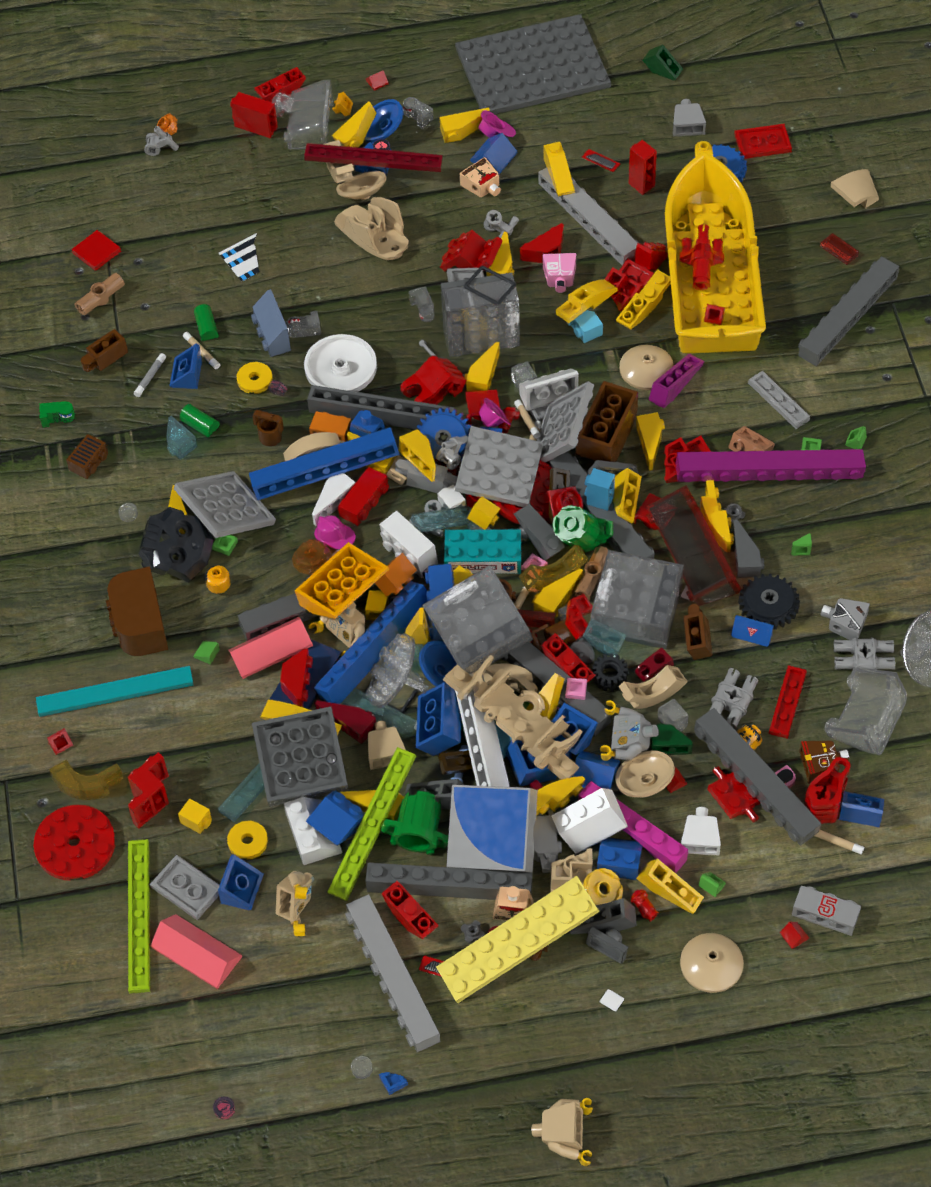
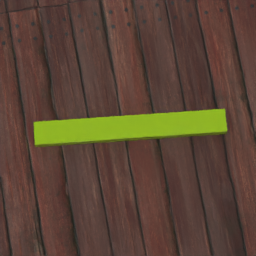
M399 747L396 748L329 887V894L345 901L348 900L378 838L384 820L387 819L416 758L415 754Z
M148 839L128 841L129 994L150 992Z

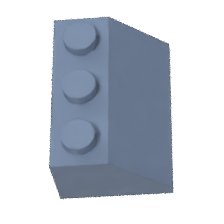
M271 289L267 290L253 306L251 318L253 324L258 326L256 330L259 338H263L262 345L264 351L268 350L270 357L289 352L291 349L288 328Z

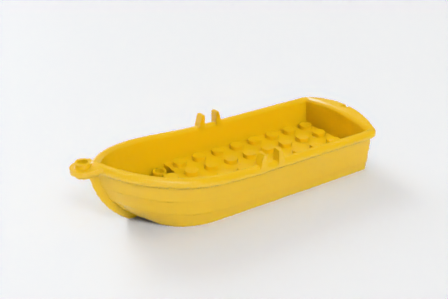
M700 141L695 145V158L681 170L673 182L665 205V226L675 332L678 335L679 347L682 353L754 351L759 345L761 333L766 329L758 263L759 248L757 246V236H755L751 203L743 185L735 174L713 156L712 145L709 142ZM703 224V231L705 224L709 226L711 247L712 240H723L724 262L711 266L710 288L708 287L707 290H696L693 288V266L682 263L679 260L682 246L681 240L683 238H691L693 240V248L698 239V226ZM707 304L725 307L722 325L704 322Z

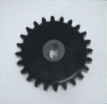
M761 574V578L754 576V581L749 579L747 585H743L738 599L739 610H742V616L774 625L773 628L777 630V626L780 625L784 628L785 622L790 624L791 619L796 618L800 607V595L796 593V587L792 588V582L786 583V578L780 579L779 575L772 577V574H769V576Z

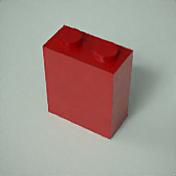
M238 92L235 98H232L230 106L232 107L234 126L271 138L278 127L275 103Z

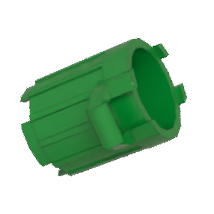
M570 505L561 508V511L554 516L553 530L563 544L572 546L579 551L588 552L594 550L600 544H604L608 538L613 536V521L597 518L581 507Z
M417 791L415 795H410L409 792L405 794L404 799H402L398 821L385 819L381 826L382 832L391 835V845H398L412 852H426L427 855L434 854V850L437 847L446 848L448 846L449 835L437 832L442 809L441 801L437 802L434 799V794L425 791Z

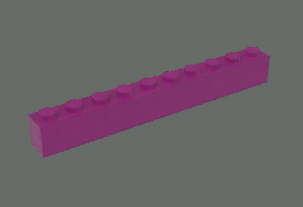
M863 449L678 452L676 458L678 482H706L707 480L727 482L747 480L863 478L866 469Z

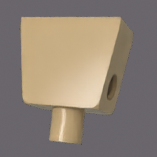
M385 721L376 722L374 724L375 731L368 733L370 770L387 767L397 747L406 750L396 727L387 728Z

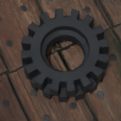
M610 653V657H607V654H603V659L599 656L593 666V673L596 675L593 678L595 685L598 684L600 689L604 687V691H607L608 688L614 691L615 687L619 690V686L624 681L627 682V662L625 663V660L623 658L620 659V656L617 654L616 657H613V653ZM613 668L618 673L616 676L608 677L603 674V670Z

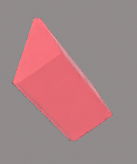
M297 617L229 649V652L242 679L297 654L304 648L312 647L313 644L302 620Z
M176 914L160 921L151 944L152 949L216 989L220 987L242 958L241 954Z

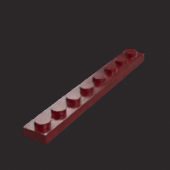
M307 143L304 160L441 172L443 155Z

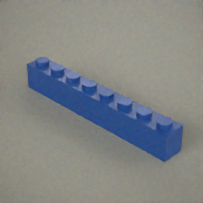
M390 427L250 472L249 476L258 501L400 454Z
M410 581L365 630V633L356 640L317 683L314 689L321 701L341 704L404 634L419 608H424L425 610L431 602L427 601V590L424 585Z

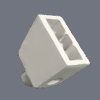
M706 807L696 808V815L687 816L681 844L688 849V854H720L721 843L717 818L708 816V809Z

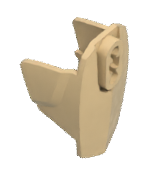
M373 197L368 204V210L359 205H354L338 214L334 221L335 225L353 242L367 252L384 260L398 259L405 250H408L409 241L403 234L404 225L399 205L394 201L382 197Z

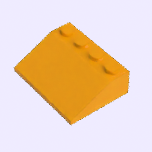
M348 542L294 591L301 607L312 614L336 619L389 570V567Z

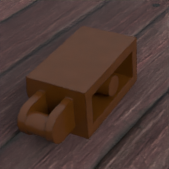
M113 329L86 347L87 354L81 358L82 368L85 372H90L95 368L102 371L127 354L128 349L125 338Z
M691 604L688 607V615L684 616L687 651L694 660L713 656L709 621L697 604Z

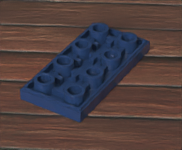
M311 640L313 646L308 648L309 656L313 657L312 668H308V673H310V684L306 685L308 700L303 704V708L310 709L318 696L314 687L336 664L342 654L341 651ZM279 683L270 700L295 705L282 691L281 683Z

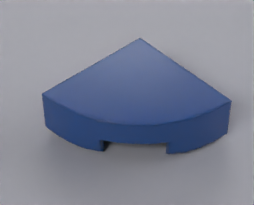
M390 1072L379 1074V1078L389 1095L408 1085L407 1080L401 1075Z

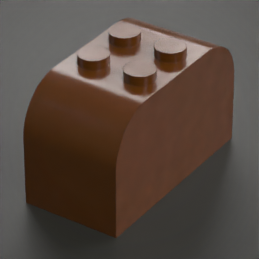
M603 381L583 421V428L578 434L577 456L593 461H617L636 419L638 391Z
M150 566L122 572L114 576L108 584L109 600H106V605L109 611L113 635L118 637L122 650L131 656H143L168 650Z

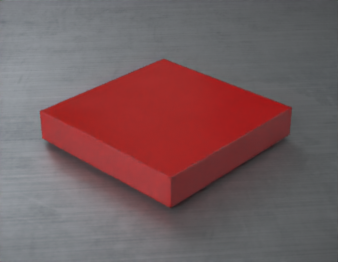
M98 230L72 249V253L95 271L121 252V248Z

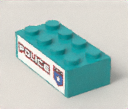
M521 529L445 530L444 564H451L453 571L460 565L464 569L470 570L472 574H521Z

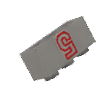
M801 885L793 906L792 916L852 936L861 906L852 900H843L837 898L834 894H825L813 887Z

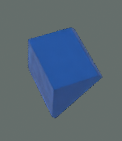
M500 133L488 138L470 159V162L476 163L485 157L500 175L515 157L517 150L506 136Z
M194 344L174 358L170 387L198 389L202 365L199 344Z
M563 703L551 722L555 723L563 715L565 716L564 721L569 725L566 732L573 736L579 729L583 731L577 743L568 751L577 756L590 745L598 723L575 708ZM560 735L554 738V740L562 742L566 740V738Z
M582 751L575 761L579 769L572 777L583 776L585 778L582 785L583 788L592 781L600 788L611 790L620 761L612 758L604 761L601 759V755Z
M844 791L839 820L880 827L884 799Z
M232 854L218 889L221 904L251 910L264 874Z

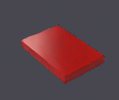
M785 123L735 130L734 132L738 149L741 152L740 156L744 155V159L792 152Z

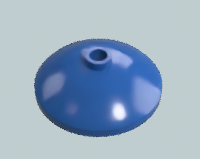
M388 99L373 106L377 114L368 130L365 141L376 142L384 140L397 130L404 113L402 105L397 100Z
M430 641L420 650L419 663L424 676L435 687L444 683L445 675L457 665L443 641Z

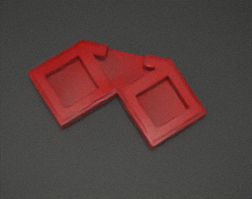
M584 594L570 599L567 603L565 625L576 640L592 632L591 627L583 616L591 613L594 607Z

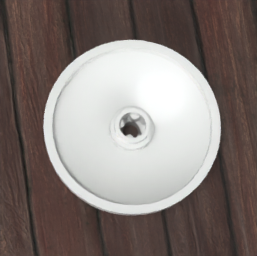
M338 334L325 337L316 342L306 354L304 368L306 377L311 385L358 392L373 380L377 369V361L374 350L366 341L353 335Z

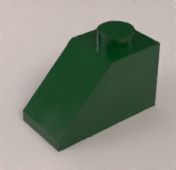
M663 44L650 49L642 60L652 73L673 81L677 79L683 70Z
M656 724L658 735L651 737V751H660L667 755L692 754V740L671 724Z

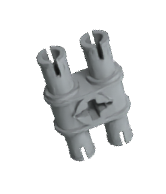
M856 637L851 640H834V652H851L853 654L852 657H835V669H852L854 672H857V670L875 672L877 669L895 670V657L882 658L875 656L876 652L893 653V640L856 639Z
M729 668L724 681L719 683L718 690L711 699L712 706L710 710L715 708L720 714L723 709L730 711L727 722L730 725L732 724V727L736 730L741 717L746 715L747 707L754 698L753 691L758 683V679L754 677L751 682L752 675H748L743 687L739 688L734 685L740 676V672L735 670L733 674L734 668Z

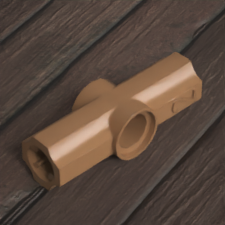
M114 273L102 283L93 284L91 291L74 303L79 313L86 315L95 307L107 304L109 297L125 285L123 279L119 274Z
M600 546L595 548L589 562L585 565L584 573L574 592L575 596L584 594L588 600L591 599L596 586L601 582V575L611 556V552L606 547Z

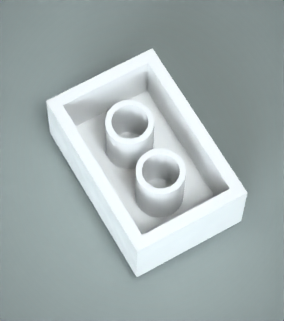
M395 511L379 524L381 529L380 535L383 538L382 544L389 552L392 551L395 557L403 553L417 569L413 573L414 575L417 574L422 578L424 577L423 572H428V566L438 565L435 545L398 511Z

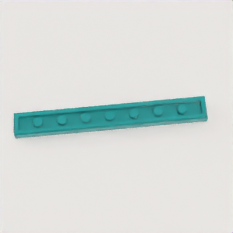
M186 666L36 697L38 715L42 717L194 686L191 668Z

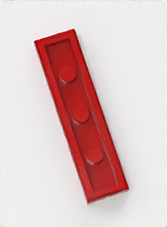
M788 665L770 725V735L788 739L807 670Z

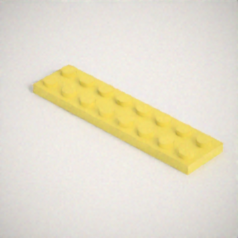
M576 876L436 966L455 1001L459 1003L600 911L578 876Z

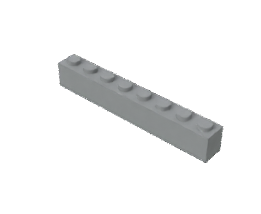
M547 167L539 171V185L621 265L624 264L627 258L632 261L635 260L636 245L639 242L634 240L628 231L618 224L617 220L610 217L607 211L601 208L596 200L586 193L584 188H581L572 178L575 193L558 197Z
M366 895L346 904V919L349 925H354V935L358 942L362 941L364 945L362 947L366 959H371L373 963L370 965L375 976L379 975L381 979L379 982L384 994L388 993L390 997L388 999L392 1011H397L399 1015L397 1021L401 1029H406L408 1033L406 1039L410 1047L414 1046L416 1051L419 1052L439 1043L440 1034L370 896Z

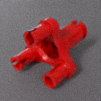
M703 224L698 226V239L693 248V240L691 238H683L681 240L682 246L679 260L682 263L693 266V288L696 290H707L708 287L710 288L711 266L724 262L723 240H712L711 247L709 226L705 224L703 231Z

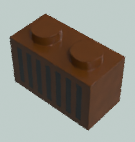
M87 434L66 459L69 471L88 479L91 474L95 473L99 464L107 458L108 450L106 443Z

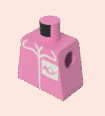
M576 253L543 254V270L547 285L555 287L556 292H565L566 287L573 285L576 271Z

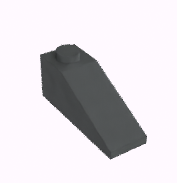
M530 504L514 513V516L543 560H548L565 548L560 538L555 535L553 528Z
M733 520L732 532L734 535L737 578L760 577L761 569H764V558H760V550L739 521Z
M459 779L407 784L405 794L409 792L410 795H415L417 791L434 794V799L437 802L441 801V809L450 810L452 785L464 784Z
M624 898L598 905L596 907L600 912L572 929L570 934H586L592 927L600 932H605L607 929L621 931L637 926L635 907Z

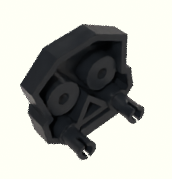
M168 507L159 514L150 515L147 519L138 554L142 558L141 565L143 568L150 566L153 573L163 576L168 573L189 583L208 565L214 540L211 532L197 516L184 515L182 510ZM179 530H184L185 534H181ZM176 555L178 560H174L172 556Z

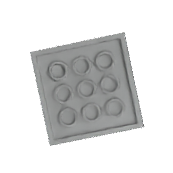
M588 381L548 403L539 431L540 437L536 440L543 442L540 456L541 461L546 463L576 447L578 434L583 428L584 416L588 412L587 406L593 396L594 384Z
M471 426L455 491L478 497L482 496L486 499L521 507L527 506L530 502L543 442Z
M234 471L176 483L174 486V490L215 538L271 526L276 521L274 516L260 500L257 501L254 493Z

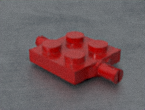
M719 766L715 767L712 772L717 776L718 780L708 785L707 788L713 798L730 819L738 815L747 814L753 823L757 821L759 816L753 809L761 802L756 797L750 795L747 787L735 778L733 772L725 774Z

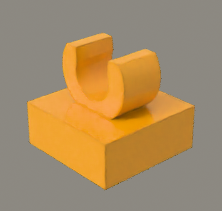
M345 92L338 93L337 100L334 101L335 107L332 110L336 114L341 112L344 116H348L351 113L353 102Z

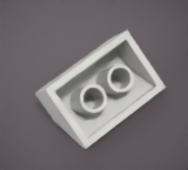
M574 369L561 370L554 374L544 375L540 378L520 383V397L526 410L529 411L546 406L548 403L577 388L578 372Z
M605 788L597 790L552 815L558 833L575 854L628 827L613 791Z
M301 797L284 803L286 816L303 866L342 853L340 844L337 846L306 822L307 818L322 802V800Z

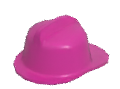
M482 111V121L478 128L487 137L491 138L500 133L508 137L516 135V131L512 126L499 119L492 112Z
M485 398L484 404L479 411L483 425L494 428L503 422L511 425L504 412L493 401Z
M332 515L320 516L318 518L319 522L314 532L315 538L318 541L334 549H341L348 542L353 545L356 537L354 531L344 525L339 518Z

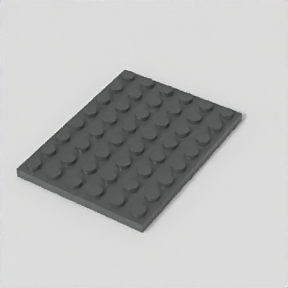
M581 14L455 43V48L479 108H489L493 114L611 87V81Z

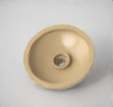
M381 171L360 173L354 175L352 179L342 181L336 190L338 195L344 198L366 200L378 192L385 184L387 177Z
M640 345L629 349L622 356L619 369L622 378L630 386L642 390H651L653 382L671 369L674 363L671 356L662 348L653 345Z
M644 751L632 760H626L621 764L616 773V784L618 789L627 796L636 798L649 797L662 791L671 782L675 773V766L672 759L663 752Z
M716 933L701 934L691 939L685 945L680 959L681 971L688 983L698 990L709 993L722 992L734 986L741 977L744 964L739 947L728 937ZM709 955H715L716 958L712 959Z

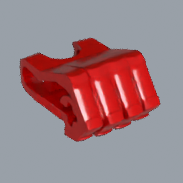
M431 356L415 374L403 381L401 392L406 397L419 395L415 398L416 402L437 405L444 399L447 393H451L453 397L461 393L467 380L450 360Z
M836 757L827 770L818 775L807 789L804 805L821 824H832L837 820L841 795L847 786V776L850 772V762L846 758ZM838 764L845 766L842 773L835 770Z

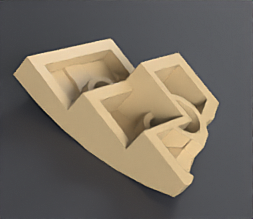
M868 169L850 172L831 182V188L853 207L861 204L867 208L879 200Z
M592 848L586 849L582 854L576 856L573 854L566 859H560L551 863L550 893L578 876L582 884L584 883L586 876L592 872Z

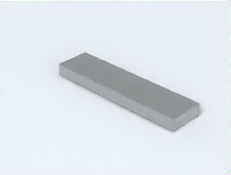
M761 371L748 380V384L795 429L810 420V415L765 372Z

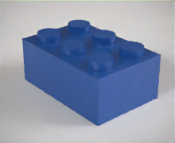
M446 682L418 696L416 748L432 756L461 743L462 718L455 690Z

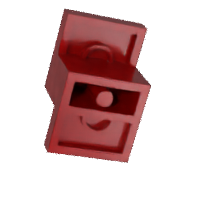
M473 230L462 233L459 238L451 240L448 244L449 249L442 257L443 262L440 268L444 271L453 266L458 268H480L485 266L489 268L492 266L503 240L497 236L492 240L485 241Z
M159 752L154 756H150L142 766L134 769L128 776L134 796L128 804L133 824L138 829L169 804L166 790L162 783L169 775L164 757Z

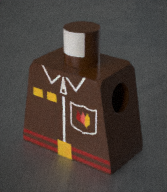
M801 741L799 753L808 784L826 771L836 757L846 758L849 761L848 751H836L833 741ZM840 764L835 767L837 772H839Z

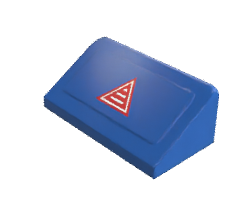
M736 615L731 636L768 647L774 625Z

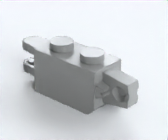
M398 459L395 463V471L407 477L406 485L434 493H439L443 488H448L451 485L456 486L458 478L448 472V467L435 464V481L431 482L410 461Z
M551 808L547 811L549 816H541V814L536 816L537 819L533 829V859L540 862L543 873H551V863L558 860V853H562L561 841H557V835L560 834L553 821V810Z

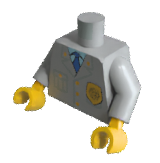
M606 701V705L612 706L613 709H604L607 715L617 713L618 715L614 716L611 748L608 745L600 747L601 752H607V754H601V759L608 761L611 757H614V759L632 760L642 751L649 748L650 737L658 735V728L656 725H651L644 715L622 706L618 708L613 701Z

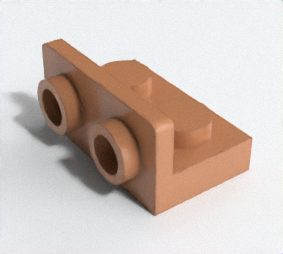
M743 426L733 433L728 447L733 451H771L775 443Z

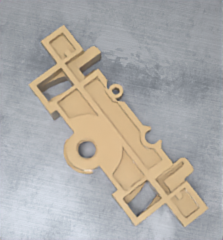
M492 655L484 661L473 677L459 665H456L445 675L443 680L458 692L457 697L461 701L474 690L475 702L473 706L480 712H486L484 720L487 723L495 720L496 725L512 738L513 743L516 740H521L524 743L521 750H527L535 757L534 765L539 769H544L549 765L548 769L561 780L571 778L579 769V766L565 754L577 743L583 731L579 729L571 736L566 732L569 725L564 721L565 716L563 715L555 723L551 722L547 717L543 718L540 713L542 710L544 711L545 703L538 693L531 690H523L519 696L514 694V690L505 683L511 671L507 670L505 672L501 668L497 672L493 671L490 668L494 659ZM485 672L493 677L489 685L482 678ZM525 701L531 702L534 705V709L531 711L526 710L523 707V703ZM562 735L566 740L558 742L554 738Z

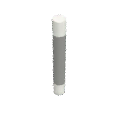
M160 353L133 393L136 397H140L166 359L165 354Z

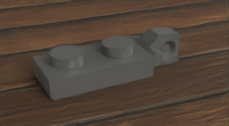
M596 460L588 470L589 475H591L593 468L616 475L628 468L639 474L636 465Z

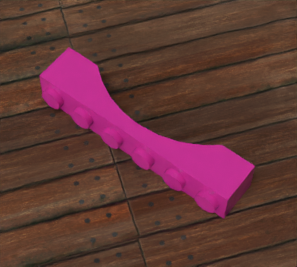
M590 781L578 795V801L601 788ZM617 800L628 825L623 831L638 841L655 859H659L674 873H677L687 861L688 849Z

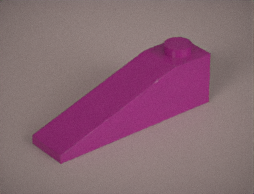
M691 354L685 356L653 382L649 401L665 408L677 397L703 366L704 361Z

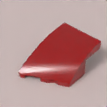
M628 258L620 270L612 267L605 278L606 281L618 288V291L611 298L621 312L636 293L639 294L654 275L650 270Z
M702 436L695 438L687 444L680 437L665 446L664 480L666 483L678 482L676 471L678 452H711Z

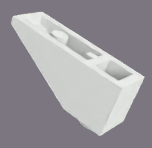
M345 473L329 477L312 513L315 526H317L320 516H329L338 509V505L355 485V482Z

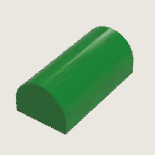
M207 304L195 307L194 316L201 341L219 338L211 307Z
M187 404L180 413V420L206 437H209L220 426L219 421L191 404Z

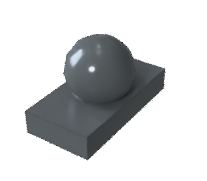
M593 927L590 929L586 944L623 964L626 959L628 946L622 944L621 933L616 929H607L604 933Z

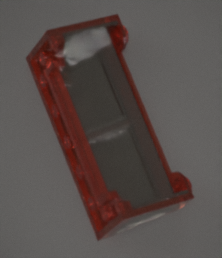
M687 485L646 506L649 512L646 516L651 524L655 523L687 585L688 591H686V594L691 602L695 601L698 606L740 593L742 588Z

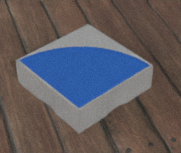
M452 785L447 867L533 873V829L536 820L538 790L518 787Z

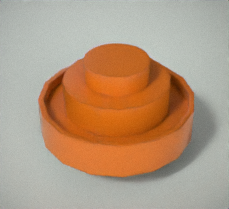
M170 113L159 119L157 126L164 132L174 135L177 131V118Z

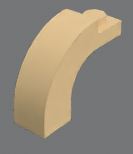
M339 140L323 144L341 146ZM326 162L330 174L336 183L353 178L352 171H354L352 164Z
M314 433L295 441L283 454L285 461L345 441L339 440L336 433Z
M507 663L490 665V668L495 672L500 668L505 672L507 670L511 671L505 683L514 691L520 694L523 690L539 692L537 686L533 683L532 673L525 668ZM485 672L483 674L484 680L487 684H490L493 677Z
M667 665L655 677L646 682L635 684L624 681L619 688L623 692L622 696L624 699L630 702L634 709H643L668 699L687 683V680L678 667Z

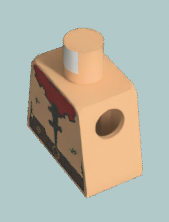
M485 157L460 173V185L479 197H484L488 193L497 196L501 191L498 187L499 174Z
M515 886L500 887L495 900L493 919L508 921L534 904L530 891L519 889Z

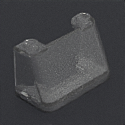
M321 80L292 91L291 95H288L290 110L287 132H284V142H287L288 149H306L307 143H329L327 138L329 134L330 106H333L331 80Z
M854 667L847 680V684L852 691L839 720L837 718H830L826 722L824 730L830 738L867 753L881 755L906 704L907 693L897 672Z

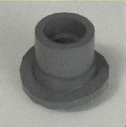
M580 638L577 642L571 644L569 648L585 665L593 662L595 657L594 645L590 639Z

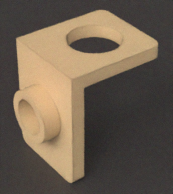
M398 455L386 475L402 485L407 477L395 471V463L398 459H406Z

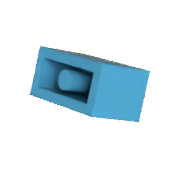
M593 468L591 475L588 474L585 479L587 487L584 496L587 497V505L608 511L614 498L615 474Z

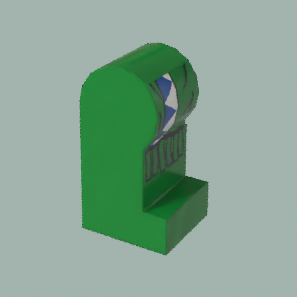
M68 401L39 403L42 428L50 427V423L60 421L69 423L75 419L73 405Z

